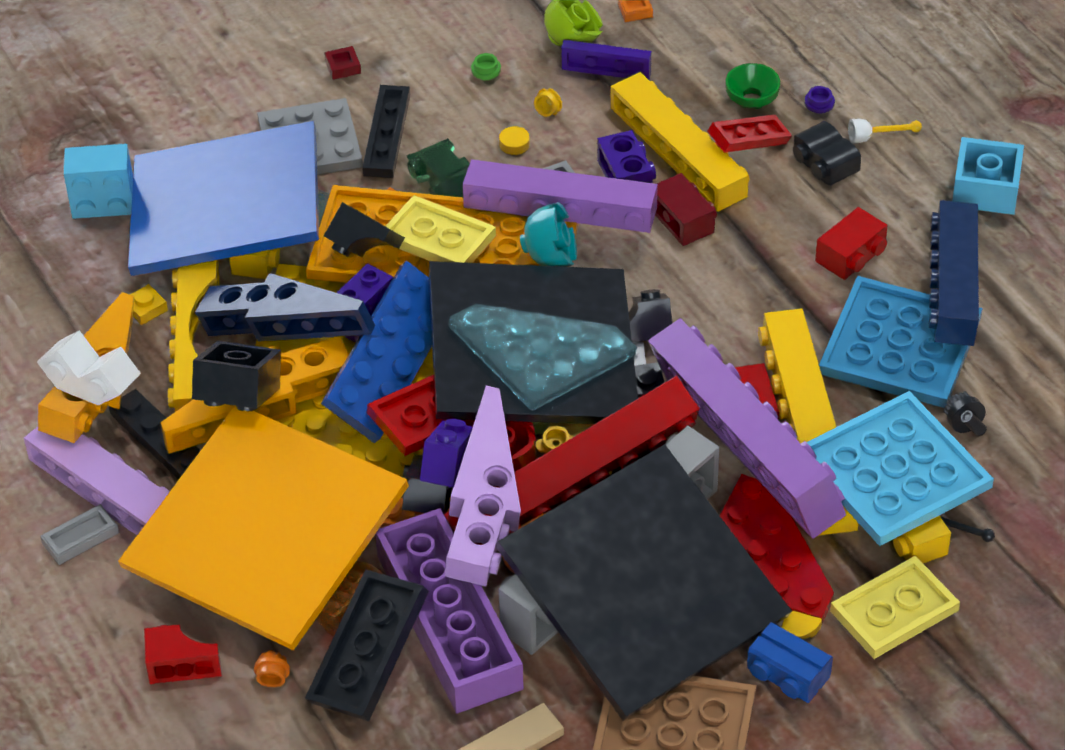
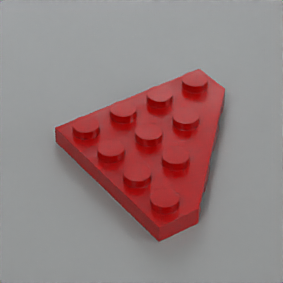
M741 474L720 517L792 611L821 618L823 623L834 599L833 589L792 516L756 478Z

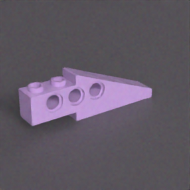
M487 385L451 494L449 515L459 519L447 554L445 577L485 587L487 586L490 573L496 575L500 565L501 554L497 553L496 545L499 540L508 536L509 530L514 532L518 530L521 513L500 389Z

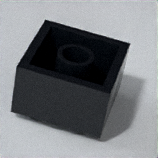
M216 341L193 360L192 399L204 401V404L208 406L228 404L235 405L241 411L256 410L280 389L281 350Z

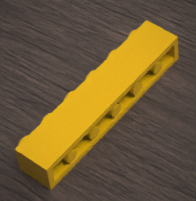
M639 72L611 85V109L678 174L682 173L690 183L693 182L697 186L699 193L707 201L713 203L717 212L748 197V183L750 179L746 169L739 166L729 156L728 152L724 153L711 139L709 134L702 131L689 115L684 114L671 98H667L653 81H649Z

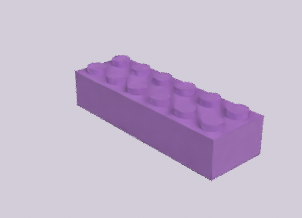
M441 508L378 529L375 534L377 557L386 575L423 585L429 591L413 628L456 714L524 690L523 663L482 586L445 577L446 558L454 533Z

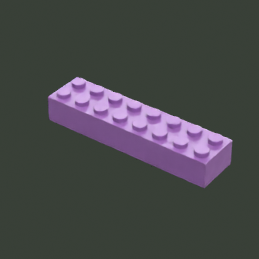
M679 318L648 340L666 381L678 376L700 408L698 416L812 539L846 516L841 502L845 498L841 490L833 482L837 478L831 467L826 462L820 464L816 460L817 456L811 446L806 441L800 443L797 440V435L790 424L786 421L781 423L778 420L776 411L767 401L763 404L760 402L759 395L749 382L743 384L740 381L741 377L731 363L725 365L722 362L723 358L713 344L707 346L704 343L705 339L701 332L694 325L689 327Z

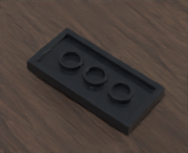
M365 569L305 699L311 704L369 721L429 591L423 585Z

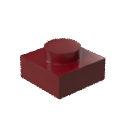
M353 46L324 52L325 62L333 80L361 74V64Z

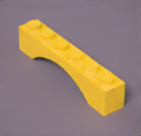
M218 260L172 269L173 288H177V292L171 293L172 311L176 312V316L170 317L171 334L175 335V339L169 341L170 358L174 359V363L169 364L168 371L169 382L174 383L173 388H168L169 408H175V412L193 400V360L198 356L194 350L193 341L196 329L200 323L195 311L210 286H220Z

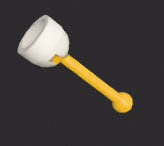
M850 119L848 135L852 144L866 142L872 133L911 130L917 133L922 129V124L915 120L911 124L872 127L870 122L865 119Z

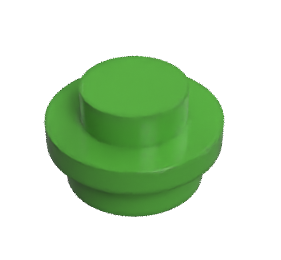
M479 54L471 65V72L478 79L491 80L500 74L501 64L493 54Z

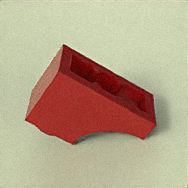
M180 624L144 628L145 664L150 684L222 676L217 643H201L188 638L182 633Z

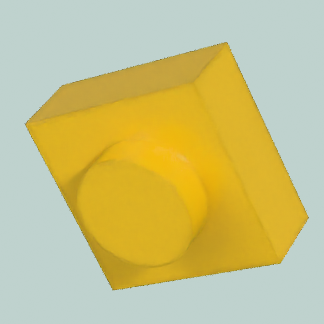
M150 284L130 294L134 296L133 317L140 325L168 311L167 301Z

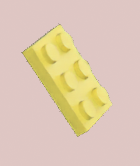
M415 195L386 225L389 229L405 237L399 248L400 250L428 261L473 263L496 237V226Z
M913 556L831 602L830 612L875 659L959 611L960 601L916 556Z

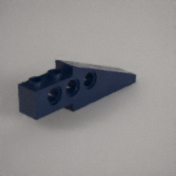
M272 273L268 274L265 282L210 286L195 311L208 336L254 333L258 342L371 335L376 326L362 300Z

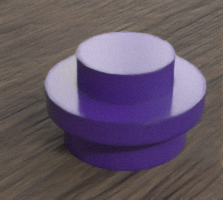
M815 86L806 94L804 103L808 110L821 114L833 109L835 98L829 88Z

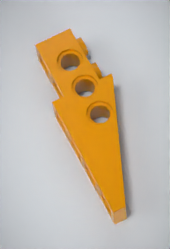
M122 292L84 334V337L99 357L119 347H122L128 355L133 325V295ZM54 386L38 404V431L75 443L83 432L89 431L94 419L100 413H104L108 406L116 409L120 408L122 393L103 404L96 405L58 390Z
M333 337L281 353L280 389L253 411L273 420H279L297 414L296 403L327 394L349 356L341 337ZM193 399L161 422V427L168 454L207 442L234 405L208 406L204 404V401Z

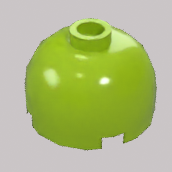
M551 0L544 14V23L548 37L557 46H562L564 40L592 43L602 33V31H599L603 26L602 20L598 12L587 0H584L582 3L579 0Z

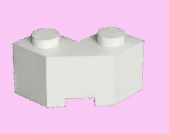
M80 330L59 340L37 361L38 365L58 390L96 405L103 404L119 396L141 374L122 347L99 357Z

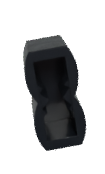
M823 121L794 135V157L798 162L804 163L807 167L811 168L813 175L825 184L831 186L860 171L861 154L859 150L849 140L842 138L837 129L830 123Z

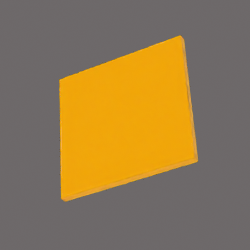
M234 405L118 562L121 568L294 651L409 487L407 479L260 413L238 410Z

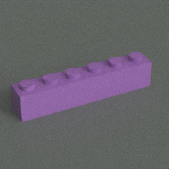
M471 159L463 182L464 208L530 216L538 208L559 202L564 206L569 215V218L564 219L566 222L650 233L657 210L658 184Z

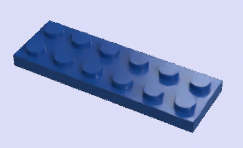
M407 260L399 267L371 316L376 325L371 335H360L321 402L323 406L373 443L381 439L384 432L367 414V404L411 385L432 347L429 277Z

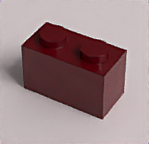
M680 173L657 183V210L655 216L682 246L715 233V218L717 217L715 206L699 193L697 186L693 182L690 183Z

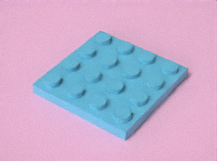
M910 391L807 442L815 452L816 460L820 464L826 462L835 473L837 479L833 482L838 486L845 498L841 501L842 505L879 546L993 487L994 478Z

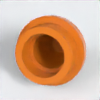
M274 650L262 653L254 664V672L257 675L256 680L266 687L282 686L290 674V666L287 663L286 656Z

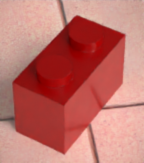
M857 207L817 239L815 262L841 279L846 280L854 272H859L875 255L878 256L885 250L887 246L888 225L860 207Z

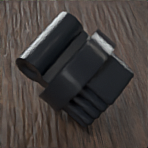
M966 391L960 392L959 395H951V398L949 397L946 402V409H943L951 427L959 433L972 431L976 436L984 435L987 427L982 423L986 414L984 405Z

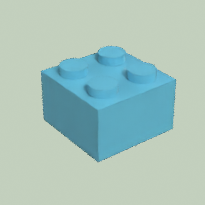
M962 137L952 201L978 204V210L1014 215L1024 145Z
M128 144L65 148L64 179L72 219L131 215L133 173Z

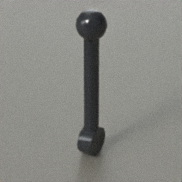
M941 517L946 526L981 536L985 542H991L995 538V533L992 529L981 530Z

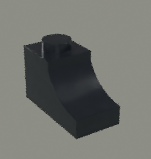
M343 202L324 234V237L334 242L331 248L349 257L351 252L363 257L366 251L380 245H389L399 249L405 239L400 234Z
M658 289L641 291V296L632 297L633 305L629 311L632 342L649 340L672 324L670 298L665 293H660Z

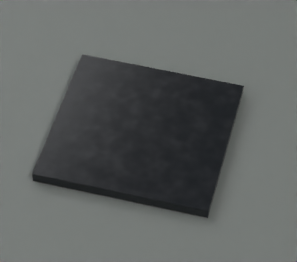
M429 262L436 419L475 420L486 385L500 389L505 421L596 424L638 399L624 269Z
M665 444L504 537L496 545L501 555L623 721L760 635L770 622L777 624L787 618L792 612Z

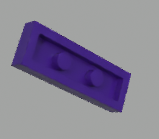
M564 40L561 47L562 70L628 78L641 72L649 80L651 76L652 51Z

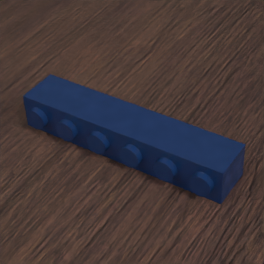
M940 200L938 213L932 212L930 231L932 233L930 239L931 273L929 288H931L929 308L934 309L930 310L929 328L934 329V342L974 346L979 322L978 204Z

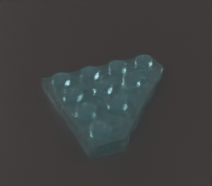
M474 304L449 318L448 326L531 411L634 357L637 346L616 326L482 304Z

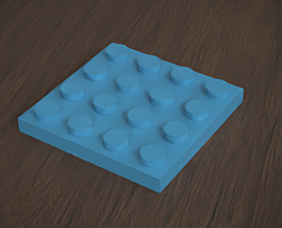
M857 276L819 363L821 374L824 376L898 396L910 391L920 402L945 408L970 346L934 342V329L929 328L930 310L934 309L929 308L930 294ZM979 307V322H980V319H981V316H982V310H983V308H980V307Z

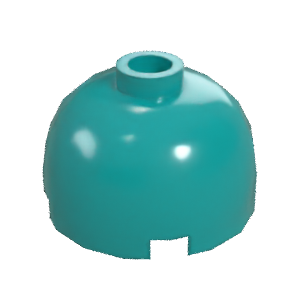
M561 203L549 204L535 210L527 218L524 234L520 235L523 252L529 253L533 261L540 266L568 267L574 265L572 261L577 259L573 227L568 228L564 222V219L569 218V215Z

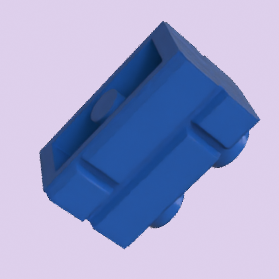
M770 622L761 633V636H758L749 647L747 668L750 669L755 678L761 681L769 680L779 686L786 696L793 699L798 697L809 703L818 693L819 688L821 689L830 678L833 657Z

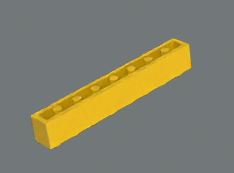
M803 308L764 313L763 326L758 327V338L760 346H766L767 351L764 353L765 365L767 370H772L773 375H771L774 395L779 394V417L781 420L785 419L790 424L800 443L808 442L836 428V423ZM844 507L846 516L818 536L858 531L859 523Z

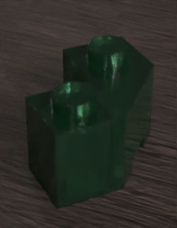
M448 138L406 155L409 161L407 162V167L410 175L417 180L418 184L428 181L430 184L429 193L433 195L463 197V182L470 162L465 157L459 159L453 153L455 147Z

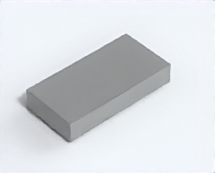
M99 504L40 537L44 547L60 565L119 533V529L115 521L103 506Z

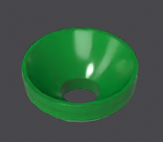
M742 64L736 66L727 74L725 81L726 92L729 98L741 107L760 109L777 98L780 90V78L775 70L763 64ZM753 93L759 95L760 98H745L744 96Z

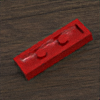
M775 114L712 122L707 130L715 140L716 145L724 153L785 145L792 137V134Z

